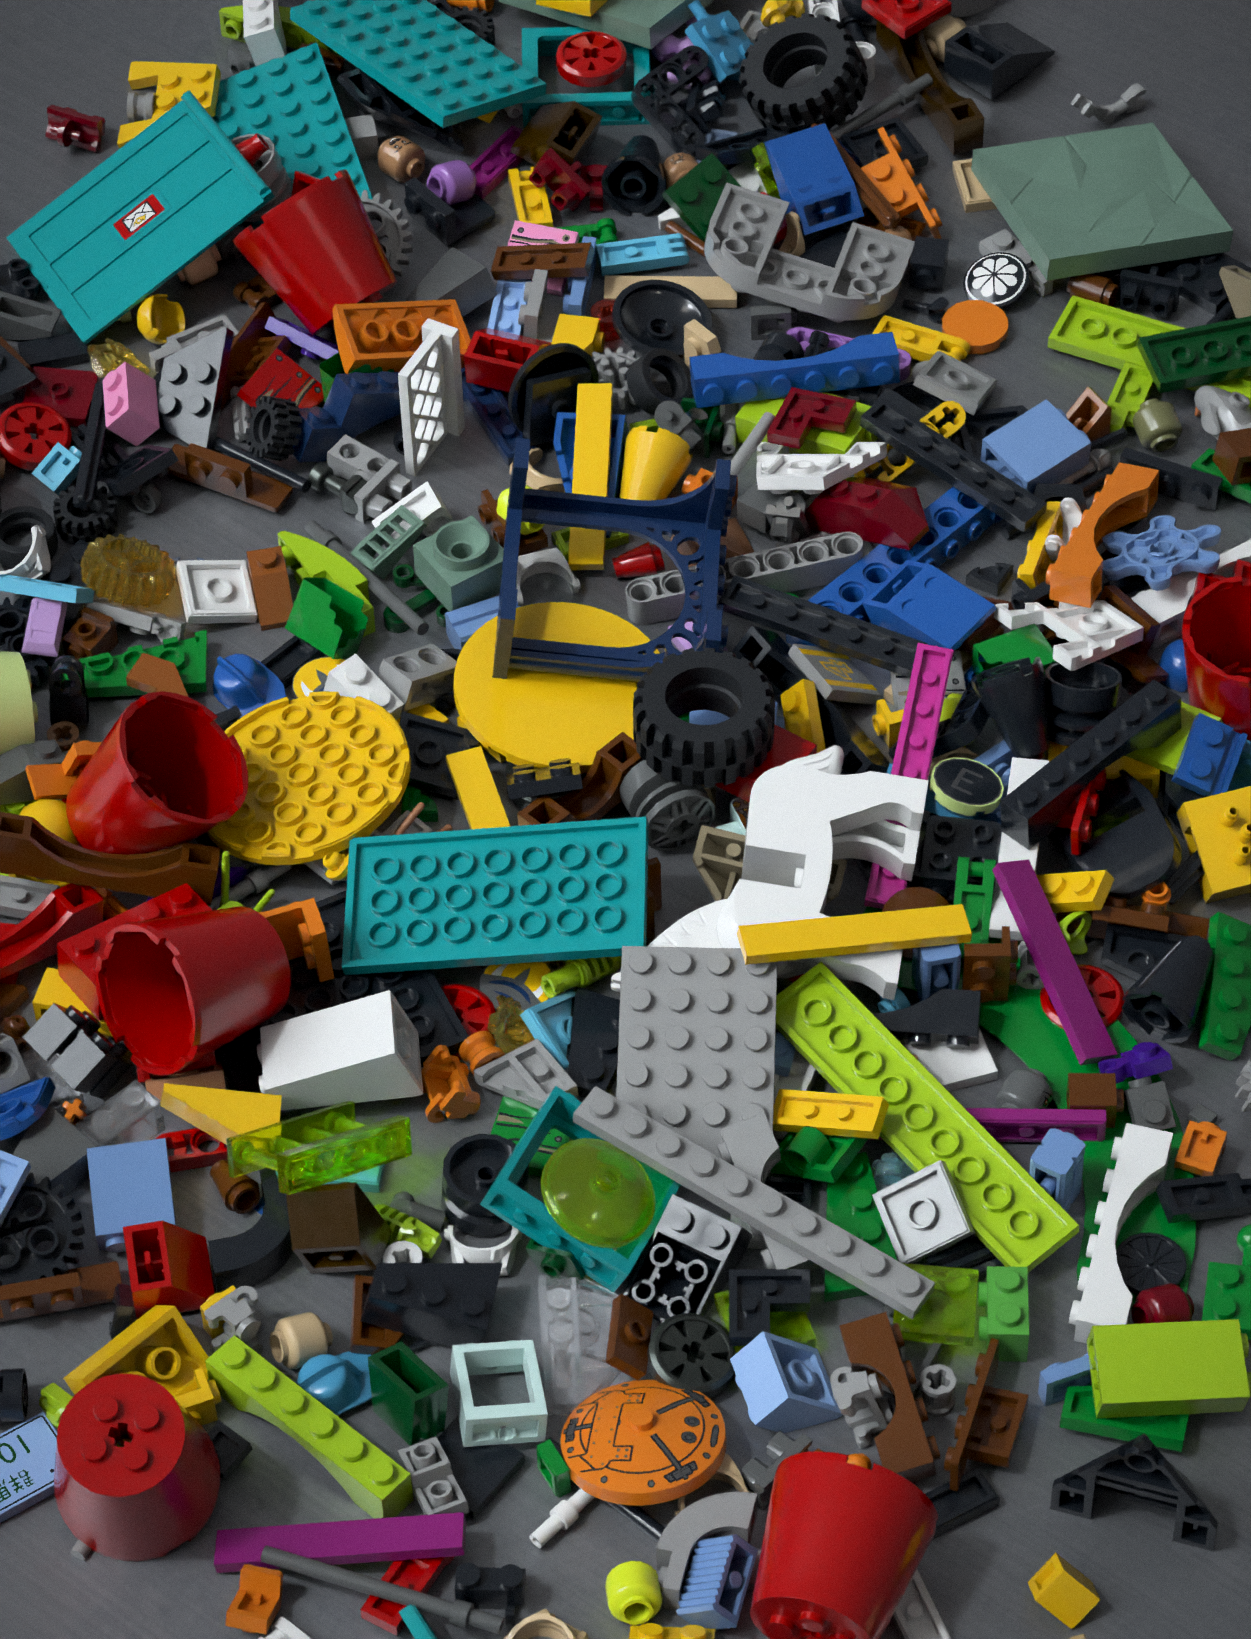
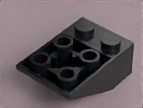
M1008 22L966 26L945 41L944 71L992 100L1055 54V50Z
M672 1194L624 1295L652 1310L653 1319L661 1323L672 1316L685 1313L705 1316L728 1283L729 1269H737L753 1235L742 1226Z

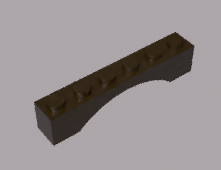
M877 20L876 40L903 81L910 84L927 73L932 77L934 84L915 95V99L953 156L982 148L984 116L971 98H964L958 95L944 80L930 54L922 30L903 39Z

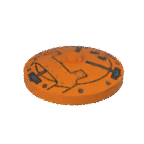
M654 1379L619 1383L602 1389L586 1398L567 1418L560 1439L562 1459L570 1469L571 1480L579 1488L598 1499L631 1506L665 1503L695 1491L717 1472L723 1462L727 1447L724 1419L715 1403L699 1391L674 1388L657 1382Z

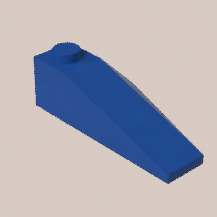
M557 412L553 443L565 493H572L576 413ZM612 414L608 497L619 498L625 441L629 433L626 416L621 414ZM606 531V538L611 537L612 531Z

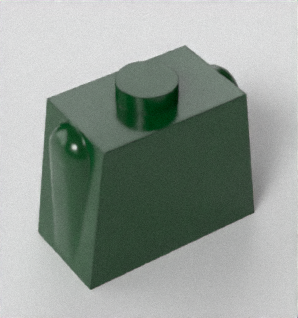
M402 1341L367 1357L373 1412L409 1446L433 1438L445 1430L449 1385Z

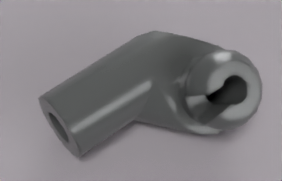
M398 1192L394 1195L393 1201L390 1203L391 1208L408 1214V1217L413 1216L429 1227L440 1231L445 1211L414 1202V1197L408 1192Z

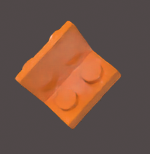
M314 898L296 901L265 912H258L276 930L283 943L288 960L304 956L308 970L315 968L319 982L334 979L327 934Z

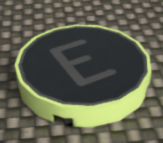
M952 757L941 760L934 766L929 781L930 791L933 789L936 793L935 799L940 805L952 812L965 816H975L976 812L985 811L984 815L992 813L999 806L1004 790L1001 778L991 768L981 762L968 758Z

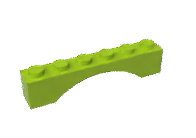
M232 1336L205 1360L208 1381L215 1380L219 1394L223 1399L237 1410L261 1417L291 1436L329 1471L354 1503L374 1519L396 1517L414 1500L411 1473L238 1337Z

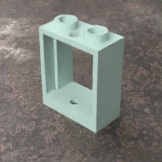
M533 1340L452 1345L450 1376L463 1447L545 1441L548 1412ZM524 1372L530 1403L474 1407L468 1376Z

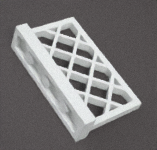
M429 318L421 327L423 343L398 373L406 473L412 476L419 472L448 433L459 437L465 429L459 329Z

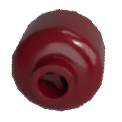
M1168 1283L1141 1291L1132 1306L1131 1316L1134 1324L1192 1321L1195 1308L1192 1298L1182 1288L1174 1283Z

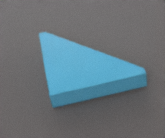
M573 989L532 1006L520 1014L534 1039H538L564 1070L569 1066L566 1056L567 1046L571 1043L573 1017L570 1015L572 998L575 997L576 993Z

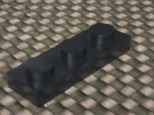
M1125 447L1120 456L1121 463L1159 470V494L1216 512L1221 502L1223 478Z

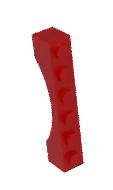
M73 883L52 891L23 921L0 935V980L56 954L57 943L103 922L104 899L91 886H78Z

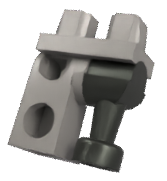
M346 434L327 452L328 465L322 462L317 463L308 476V480L311 481V488L318 492L328 489L339 496L343 510L346 513L356 514L355 520L363 524L370 517L377 518L393 506V501L389 500L391 496L402 500L412 492V481L400 474L399 462L393 459L389 460L384 455Z

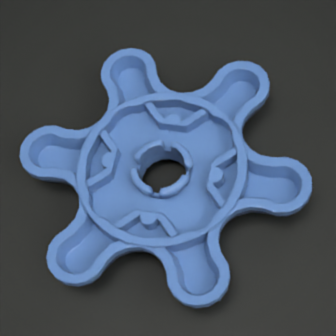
M1161 515L1151 519L1149 522L1150 528L1140 534L1112 532L1103 537V544L1107 551L1119 555L1103 561V575L1105 578L1113 581L1131 575L1144 576L1150 588L1156 591L1167 589L1171 584L1173 575L1191 571L1204 574L1212 573L1217 570L1220 562V555L1218 553L1203 550L1219 542L1221 529L1216 525H1203L1193 530H1181L1175 527L1176 520L1174 517Z

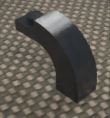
M274 1163L258 1165L265 1209L259 1221L251 1229L239 1235L208 1241L217 1292L221 1293L232 1285L237 1289L241 1286L254 1287L266 1281L285 1265L293 1253L286 1199L285 1177L277 1178Z

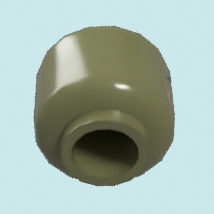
M1156 398L1143 402L1132 420L1141 445L1152 449L1154 452H1162L1174 447L1178 443V438L1183 431L1173 404L1167 401H1159Z

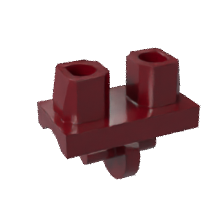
M56 105L47 107L48 126L45 137L57 140L58 144L63 147L73 145L93 152L100 150L101 137L105 134V118L77 112L76 109L69 107L62 108Z
M552 148L543 154L529 176V180L537 188H543L545 185H548L554 192L551 196L552 204L559 211L567 208L575 211L592 190L578 174L583 168V164L580 161H576L570 166Z

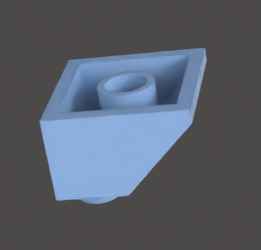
M762 1331L730 1359L736 1374V1383L742 1390L748 1406V1415L755 1426L775 1432L787 1433L836 1420L843 1415L833 1397L831 1383L817 1348Z

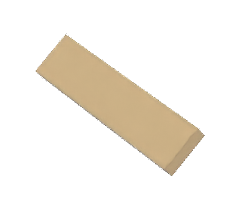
M605 276L604 307H613L617 296L631 284L644 280H665L690 289L704 301L708 308H737V291L732 289L731 285L721 277Z

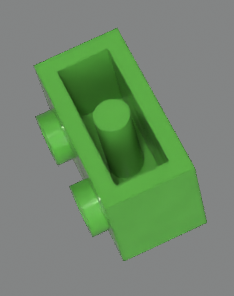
M987 1266L986 1282H978V1306L985 1307V1316H979L978 1338L980 1341H986V1352L991 1338L999 1340V1361L1027 1362L1029 1344L1028 1268Z

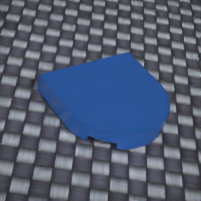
M44 1077L0 1094V1141L25 1130L44 1114L56 1089L50 1077Z

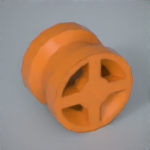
M488 1031L476 1032L467 1037L460 1045L459 1055L465 1063L470 1064V1071L473 1076L475 1069L505 1055L500 1047H495L496 1040Z

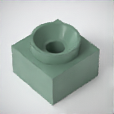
M471 515L463 520L447 523L440 527L435 534L413 544L415 574L450 612L484 601L500 593L504 549L477 519Z

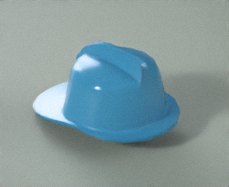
M350 1351L335 1356L331 1354L317 1355L310 1358L302 1366L295 1383L339 1416L372 1398L367 1358L371 1355L351 1353Z

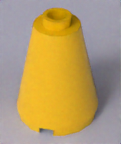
M648 426L632 428L625 441L620 498L631 500L666 499L691 464L693 454H689V444L680 436L666 429L658 428L657 433L646 431Z

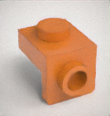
M244 1564L240 1570L239 1590L226 1611L225 1626L241 1629L247 1633L267 1634L281 1608L283 1573L278 1570Z

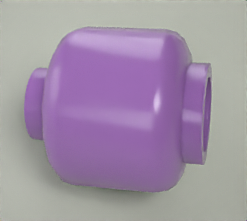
M462 160L448 161L437 164L431 169L427 179V188L448 205L461 203L473 196L477 181L476 175L466 162Z

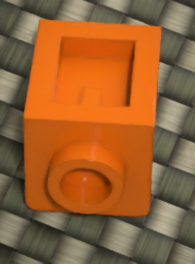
M1189 1120L1174 1167L1200 1176L1214 1175L1220 1156L1224 1154L1226 1148L1227 1132L1211 1122L1202 1121L1197 1123Z

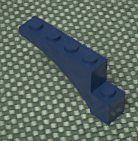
M381 371L379 373L353 372L352 374H336L323 408L300 409V413L297 416L302 419V423L298 424V428H301V435L297 434L296 437L299 440L298 445H293L295 450L293 453L294 457L299 462L327 461V452L345 434L354 438L371 427L401 414L398 383L399 372Z

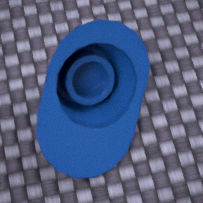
M233 654L225 659L221 656L217 658L218 666L213 676V694L227 709L237 705L242 714L239 718L267 703L286 697L283 683L260 661L246 654Z

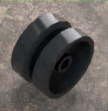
M476 1134L461 1139L449 1149L443 1161L441 1207L445 1211L447 1220L458 1230L473 1236L491 1237L508 1232L512 1228V1225L481 1206L480 1203L516 1147L513 1141L496 1134ZM529 1164L516 1184L526 1192L529 1182Z

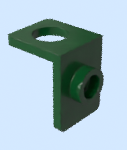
M686 397L682 399L681 406L684 409V413L692 408H696L695 399ZM720 405L699 408L707 414L708 418L695 421L700 428L705 429L703 435L704 458H710L715 442H721L724 422H721Z
M530 1239L525 1249L540 1273L555 1279L563 1277L583 1281L585 1273L573 1253L543 1247L533 1239Z

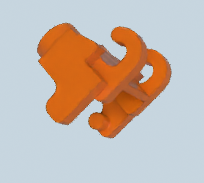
M446 1045L436 1046L424 1061V1067L421 1069L423 1093H427L430 1099V1103L425 1109L428 1121L432 1123L443 1121L445 1118L442 1111H446L447 1119L466 1118L468 1114H476L480 1108L481 1099L478 1092L471 1090L467 1080L469 1075L467 1064L460 1062L457 1056H451Z

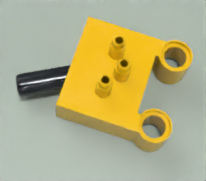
M1251 786L1184 802L1178 810L1177 816L1190 857L1165 881L1171 890V899L1168 904H1175L1197 881L1199 882L1205 904L1251 893Z

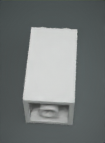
M390 990L260 1028L261 1044L257 1045V1054L262 1065L263 1075L259 1076V1087L263 1094L282 1095L281 1110L423 1095L418 1031Z

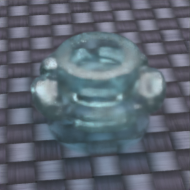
M885 1153L881 1155V1160L877 1159L872 1164V1168L876 1169L875 1180L887 1186L906 1178L909 1171H911V1168L896 1153Z

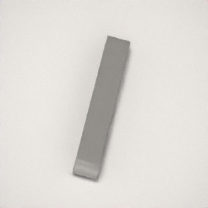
M842 532L726 558L725 565L719 566V574L725 575L723 594L735 575L787 593L829 584L864 557L863 540L856 533ZM697 565L688 567L691 572H696ZM678 569L637 578L628 583L625 589L628 618L638 625H648L678 618L684 606L685 589ZM696 595L690 596V598L693 600L699 599V597ZM717 596V604H719L722 596Z

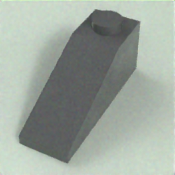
M55 739L19 745L0 755V805L34 800L25 768L27 765L61 764L65 756Z

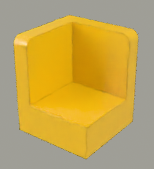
M1056 1552L1027 1582L1035 1601L1071 1629L1101 1600L1092 1581Z

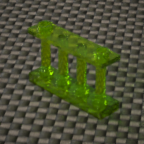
M346 1101L226 1138L229 1177L236 1178L264 1168L278 1171L279 1192L287 1195L412 1156L409 1117L397 1115L366 1125L355 1121L353 1101Z

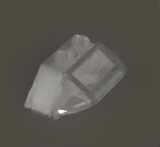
M538 1276L544 1397L548 1416L570 1415L586 1398L609 1387L621 1373L620 1370L605 1363L613 1300L619 1295L585 1277L580 1279L568 1276H561L560 1278Z

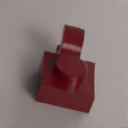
M583 165V168L580 170V176L592 189L587 195L590 198V211H603L601 181L603 172L608 165Z

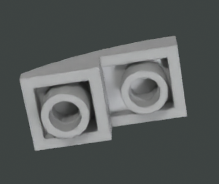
M436 1436L398 1450L403 1468L411 1473L412 1489L424 1515L469 1513L467 1500L452 1474L450 1461Z

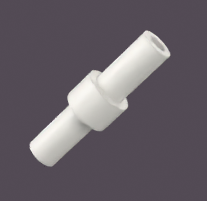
M580 1488L567 1501L561 1500L550 1510V1517L529 1536L531 1542L536 1547L542 1548L561 1529L567 1530L579 1519L578 1513L595 1497Z

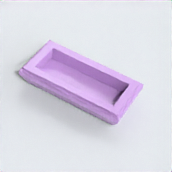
M40 597L32 599L22 653L58 657L67 610L66 602Z

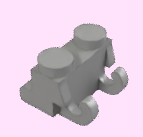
M241 1286L205 1310V1319L208 1321L210 1328H217L219 1325L218 1321L220 1320L226 1321L223 1324L224 1333L213 1339L209 1344L212 1353L216 1352L234 1335L259 1355L262 1353L263 1345L257 1338V1331L262 1325L261 1315L258 1311L250 1309L247 1300L243 1298L248 1297L250 1303L256 1305L258 1303V1294L254 1288Z
M840 1367L830 1377L833 1397L838 1404L840 1412L845 1415L849 1428H853L858 1447L864 1448L872 1443L871 1436L874 1433L883 1431L889 1425L894 1415V1410L888 1397L880 1399L884 1394L876 1373L868 1375L866 1371L853 1372L851 1367ZM847 1378V1382L841 1383L842 1379Z

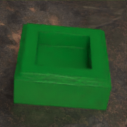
M550 1439L538 1444L536 1449L538 1470L550 1489L558 1498L570 1493V1469Z

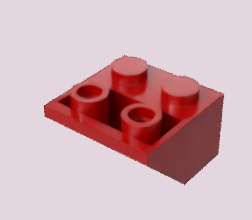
M491 328L476 330L464 355L466 382L509 392L521 366L536 352L550 346L551 342Z
M163 1220L123 1227L131 1291L137 1319L155 1305L175 1306L179 1313L198 1310L210 1296L215 1294L205 1236Z

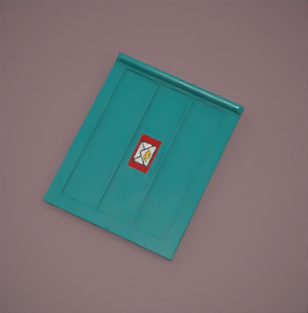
M190 90L182 95V101L6 237L21 259L27 261L29 270L57 308L61 309L62 315L85 345L276 197Z

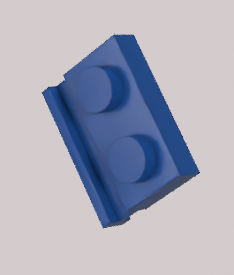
M1199 713L1194 718L1171 781L1203 796L1227 792L1248 734H1240L1233 731L1232 727Z

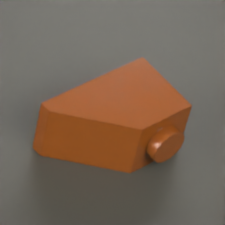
M281 546L246 552L261 631L285 627L293 607Z

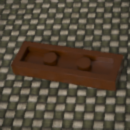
M591 242L499 246L496 250L491 274L494 280L533 279L534 270L540 269L548 270V278L586 277L589 275L595 251Z

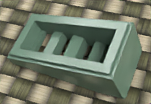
M401 505L354 548L351 554L384 580L427 527V524ZM403 519L411 525L407 530L399 525ZM394 531L401 535L396 540L391 536ZM385 542L390 544L387 549L382 547ZM378 552L380 555L374 559V555Z

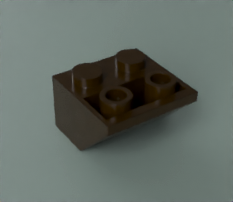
M575 101L542 105L537 109L514 142L510 152L536 165L543 154L552 148L571 166L576 161L582 160L595 141L603 116Z
M356 1182L288 1187L286 1199L292 1250L310 1274L376 1269L377 1263L382 1261L392 1230Z

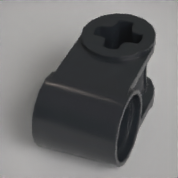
M60 656L52 665L48 683L51 726L64 721L71 722L76 726H88L89 701L85 688L83 664L74 656ZM64 674L68 675L69 680H65Z

